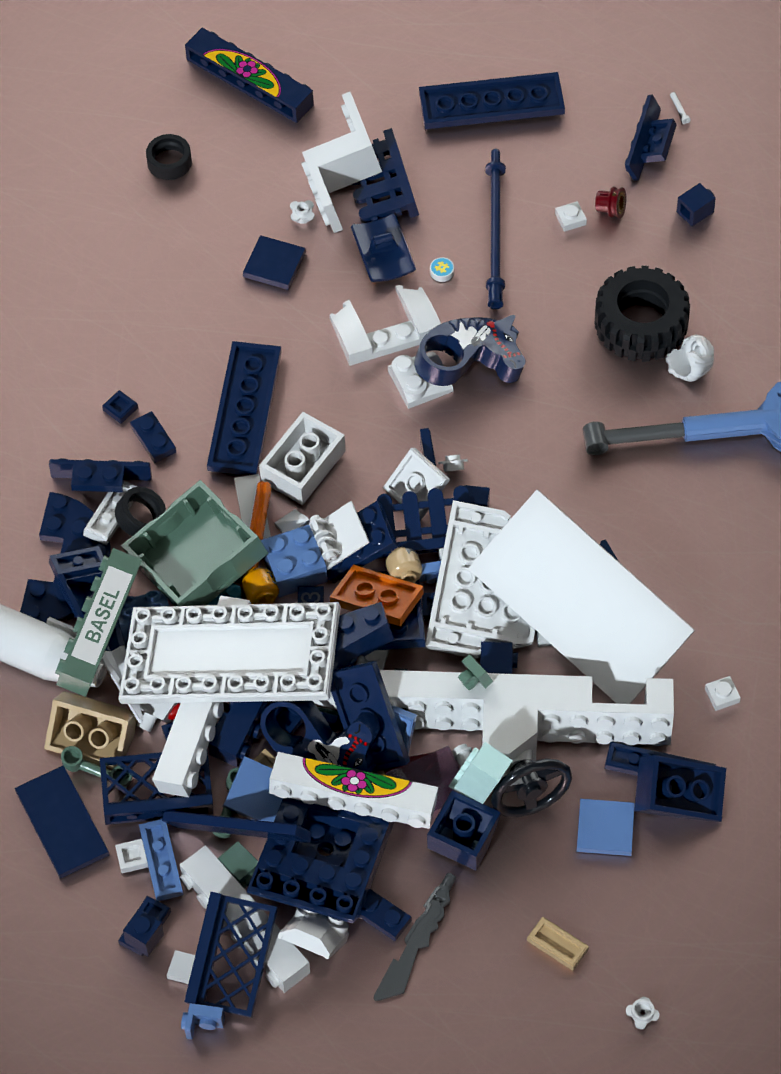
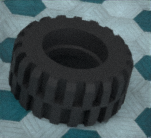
M642 265L641 268H635V266L628 267L627 271L624 272L619 270L614 273V278L612 276L608 277L604 281V285L598 290L594 321L597 336L600 341L604 342V346L608 350H615V355L621 358L626 356L631 361L642 359V362L650 361V358H655L656 360L663 358L665 353H671L672 349L680 346L684 336L687 334L690 314L689 295L679 280L675 281V277L672 274H665L660 268L655 267L654 270L649 269V266ZM640 304L656 308L663 316L653 322L640 323L628 319L621 311L629 306Z

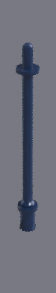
M496 148L491 151V162L485 166V173L491 176V278L486 281L488 307H491V309L503 307V290L505 289V281L500 278V176L505 174L506 165L500 162V151Z

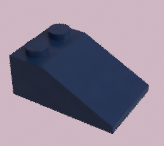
M658 755L640 757L634 811L659 816L722 822L726 768Z

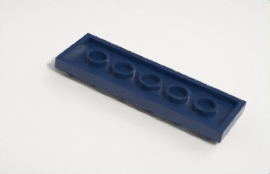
M558 72L419 87L425 129L565 114Z
M232 341L207 462V471L239 475L258 474L282 353L281 346Z

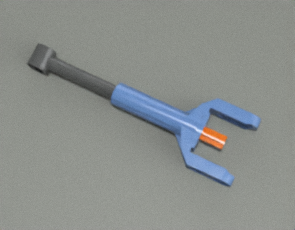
M777 382L767 393L766 400L757 410L683 417L682 423L605 430V425L601 422H590L583 427L586 451L590 455H601L608 450V445L679 437H683L685 442L762 434L775 449L781 452V382Z

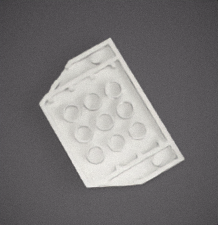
M453 500L425 641L426 647L424 648L465 657L470 654L473 658L477 659L481 658V642H513V649L532 645L535 629L468 569L510 521L511 515L504 510Z

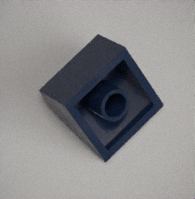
M452 790L427 834V848L476 871L490 846L501 812Z

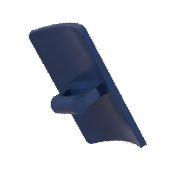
M395 214L369 223L352 224L351 230L372 282L393 280L416 270L415 263Z

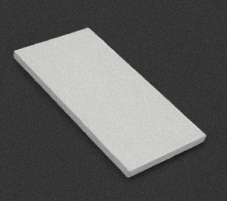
M536 490L468 568L586 676H592V682L617 704H631L646 687V678H654L695 632V629L539 490Z
M339 602L133 607L118 700L121 704L330 700L340 604Z

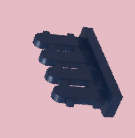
M392 128L383 131L385 140L379 141L377 138L373 140L372 144L375 155L379 159L382 172L351 184L354 186L361 184V188L353 192V197L358 204L367 203V206L359 210V217L365 223L377 221L391 214H396L398 217L405 210H408L410 218L419 215ZM391 155V158L385 159L384 156ZM393 173H396V174H397V176H395V177H392V178L390 177V174H393ZM381 177L385 178V180L367 185V182ZM402 191L403 195L396 196L397 192ZM390 195L391 197L390 199L373 204L372 202L373 200Z
M460 485L454 489L453 498L444 499L442 491L433 488L428 493V501L418 502L416 493L412 491H407L403 494L401 504H392V499L387 494L379 495L377 501L382 503L395 540L399 537H406L407 541H396L398 546L394 549L405 547L413 549L417 554L439 552L440 548H444L448 527L445 506H452L453 500L469 504L475 503V497L469 496L468 489ZM429 508L431 527L421 528L419 509ZM403 511L404 530H395L393 512ZM432 534V538L422 539V535ZM392 549V550H390L389 552L385 553L384 555L378 557L377 559H379V558H387L388 555H389L394 549Z

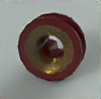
M612 187L610 191H598L595 197L596 211L608 212L610 218L616 216L621 219L626 209L625 189L623 187L619 189Z

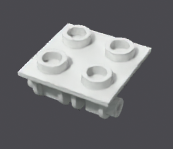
M352 501L324 519L319 515H314L310 518L309 526L321 551L327 570L370 543Z

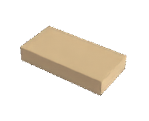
M544 917L540 919L527 937V942L572 971L589 950L587 944Z

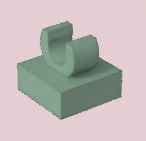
M470 654L462 660L467 670L463 671L458 676V679L468 690L474 688L478 682L485 689L493 682L488 673Z

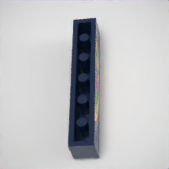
M202 27L185 44L186 59L295 123H298L314 106L313 90L309 86L297 82L290 75L283 74L269 63H264L253 54L241 50L234 43L220 38L215 32H210Z

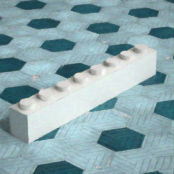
M220 596L217 605L251 604V602L246 599ZM224 702L180 703L152 779L160 793L190 797L192 789L198 783L199 769L206 761L208 744L214 739L216 722L223 714Z

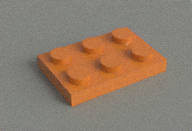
M353 564L329 599L330 602H339L340 608L349 611H355L382 602L389 623L401 627L424 594V588L422 585Z

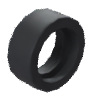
M174 134L160 135L154 138L147 146L146 158L148 169L157 178L175 180L184 176L189 171L192 165L190 145L181 136ZM165 150H175L183 154V157L173 164H162L155 160V157Z
M134 487L129 489L116 504L115 517L120 528L133 536L148 523L140 522L132 516L128 507L130 501L145 505L150 510L153 520L166 511V507L161 497L153 490L146 487Z

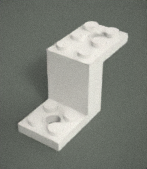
M351 92L342 94L345 104L341 105L351 133L302 152L305 162L301 164L308 178L315 201L325 225H331L334 233L343 230L329 193L382 172Z

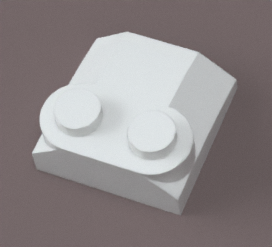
M426 353L431 361L444 366L436 353ZM400 355L388 366V373L408 409L454 392L452 385L437 386L422 379L414 366L415 356Z
M297 907L294 917L279 932L278 938L329 959L346 944L349 936V924L346 921Z

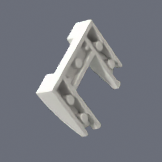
M402 285L395 286L409 321L366 334L350 300L343 303V309L337 314H330L331 323L349 366L418 346L431 329L441 324L422 287L414 290L403 289Z

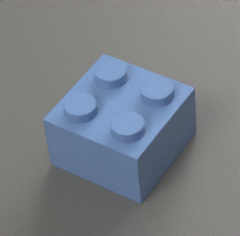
M309 525L261 540L268 552L263 559L267 569L272 571L279 588V598L298 592V586H317L328 582L327 566Z

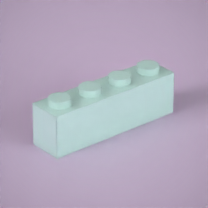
M485 742L480 750L476 747L473 749L448 787L483 804L513 760Z

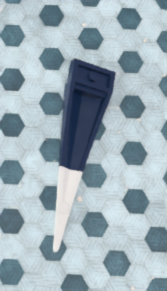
M99 546L49 555V564L57 580V586L77 619L78 617L84 618L86 612L81 610L87 596L93 597L94 592L90 590L95 576L101 577L103 573L99 570L104 557ZM118 619L101 660L120 691L126 649ZM128 704L138 723L142 724L143 715L140 704Z

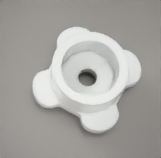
M310 200L305 202L293 201L290 204L293 212L291 219L300 224L314 219V213L312 212L314 203Z
M460 455L445 456V461H440L438 464H443L444 471L464 470L463 462H467L468 459H460Z
M641 997L633 1005H628L626 1008L627 1016L632 1017L635 1021V1027L638 1029H644L646 1024L659 1019V1011L654 1009V1005L647 997Z

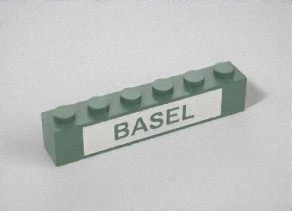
M115 548L112 549L109 557L104 555L99 570L103 573L101 577L95 576L90 589L94 592L93 597L87 596L81 610L86 612L84 618L78 617L73 632L77 633L75 639L69 638L64 653H67L68 656L66 660L60 659L55 674L59 675L56 683L57 686L84 697L87 696L142 559Z

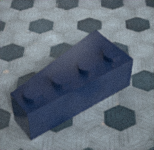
M382 602L339 616L333 670L340 667L346 668L351 665V661L361 655L365 657L394 640Z
M272 701L229 702L228 710L230 711L229 713L223 712L215 727L214 739L208 744L209 755L238 767L244 756L249 757L252 749L251 744L254 739L260 738L262 734L261 715Z

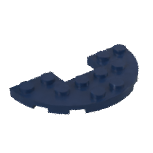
M49 492L39 533L40 540L63 543L61 553L99 546L103 556L109 557L111 554L110 541L107 545L83 536L84 529L94 515V512L76 499L63 494ZM54 578V582L28 579L20 610L21 613L47 623L49 617L59 621L64 619L68 621L75 617L57 586L56 578Z

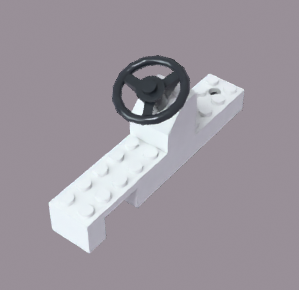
M401 668L380 670L391 705L417 714L415 730L422 728L466 731L483 730L482 746L486 742L513 760L495 786L491 796L493 809L501 812V815L505 817L518 818L535 814L558 801L569 789L572 781L570 767L557 759L536 760L537 741L548 743L572 742L577 744L582 742L599 744L616 742L627 745H671L674 718L673 679L646 678L644 704L592 703V676L488 673L493 682L486 689L478 682L474 688L468 690L458 679L462 672L408 671V669ZM561 775V780L557 787L547 796L536 801V798L540 797L547 790L548 784L546 781ZM517 791V796L520 800L524 801V806H506L502 802L503 794Z

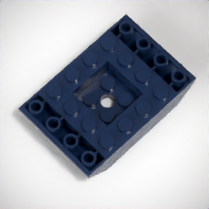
M283 798L274 822L297 824L311 831L310 843L267 838L247 893L354 924L364 908L394 822H387L382 818L373 816H360L355 812L346 810H334L319 804H307L292 798ZM329 848L332 850V854L323 856L318 853V850Z

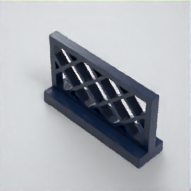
M208 751L206 761L198 772V780L205 785L206 793L194 794L191 792L189 798L177 795L167 797L146 781L156 770L162 752L100 758L105 825L160 820L163 818L164 811L212 815L213 798ZM139 762H145L151 767L143 777L132 770ZM118 765L124 771L114 780L106 774V766ZM203 771L205 779L200 776ZM128 773L138 780L137 784L130 791L119 783ZM107 781L111 783L109 787H107ZM142 784L153 792L148 799L140 800L134 795ZM115 787L126 794L120 802L109 803L108 795Z
M210 892L184 1000L185 1003L189 1005L192 1003L220 1007L227 1013L253 1017L278 907ZM229 903L239 905L244 912L243 916L232 923L226 916ZM245 907H250L253 909L247 912ZM259 910L269 911L268 922L257 928L250 916ZM247 918L255 931L241 939L234 926ZM224 920H225L228 925L223 928V924H224ZM231 929L238 942L224 950L219 942L220 937ZM265 930V935L263 938L261 932ZM258 935L262 942V948L251 956L244 943ZM241 946L248 959L234 967L227 954ZM219 948L221 953L216 956L217 950ZM224 957L231 970L218 978L213 970L214 962ZM259 957L258 965H256L254 960ZM251 962L256 970L255 977L245 984L237 971ZM234 973L242 986L228 995L221 981ZM211 975H212L213 978H214V981L210 983V979H211ZM218 984L225 997L216 1003L205 1001L208 990ZM253 984L252 990H251V993H250V991L248 990V987ZM245 990L249 997L247 1010L236 1008L231 1000L232 997ZM228 1001L231 1007L222 1004Z

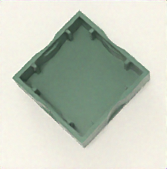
M201 480L176 499L163 514L150 521L121 545L127 554L142 559L139 567L140 571L174 606L209 604L268 554L259 537L238 516L229 512L221 499Z

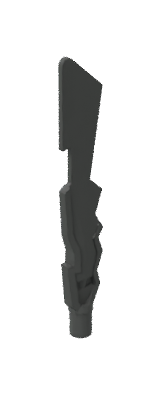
M446 874L440 886L435 888L424 904V908H426L424 913L415 921L404 941L407 946L399 961L393 959L374 994L375 1001L387 999L405 992L418 949L429 946L430 934L438 929V923L444 918V908L450 903L449 892L456 880V876L453 874Z

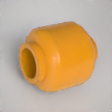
M253 568L242 580L244 593L251 604H272L279 594V588L272 571L266 568Z

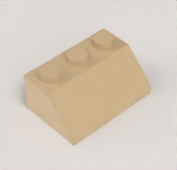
M63 691L53 699L44 749L61 754L66 747L75 746L82 751L83 760L100 765V758L126 756L134 737L137 719L129 709ZM108 765L106 767L113 769L118 765Z

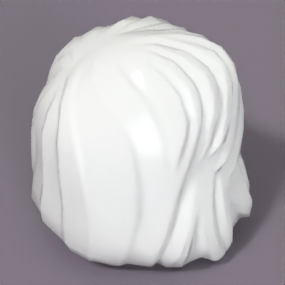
M695 334L685 338L679 350L672 349L671 353L667 354L666 362L668 363L669 373L689 382L698 380L713 366V345L701 335Z

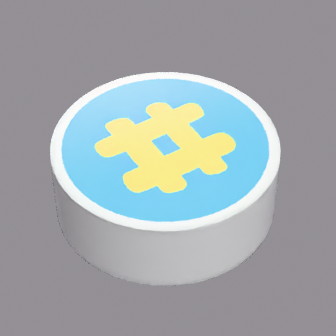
M445 257L434 259L430 264L431 277L438 282L449 281L454 275L453 262Z

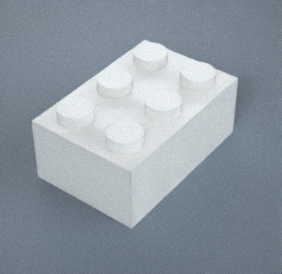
M302 412L259 465L261 481L269 482L271 488L303 505L345 453V435Z

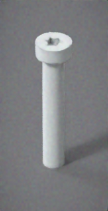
M672 92L670 97L681 116L682 124L689 123L691 121L690 117L686 115L676 93Z

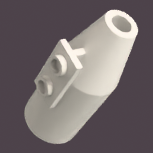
M0 604V661L43 680L58 681L59 675L55 674L60 659L66 660L68 656L67 653H64L69 638L75 639L77 633L73 632V626L49 617L47 623ZM102 660L90 687H99L106 676L107 669Z

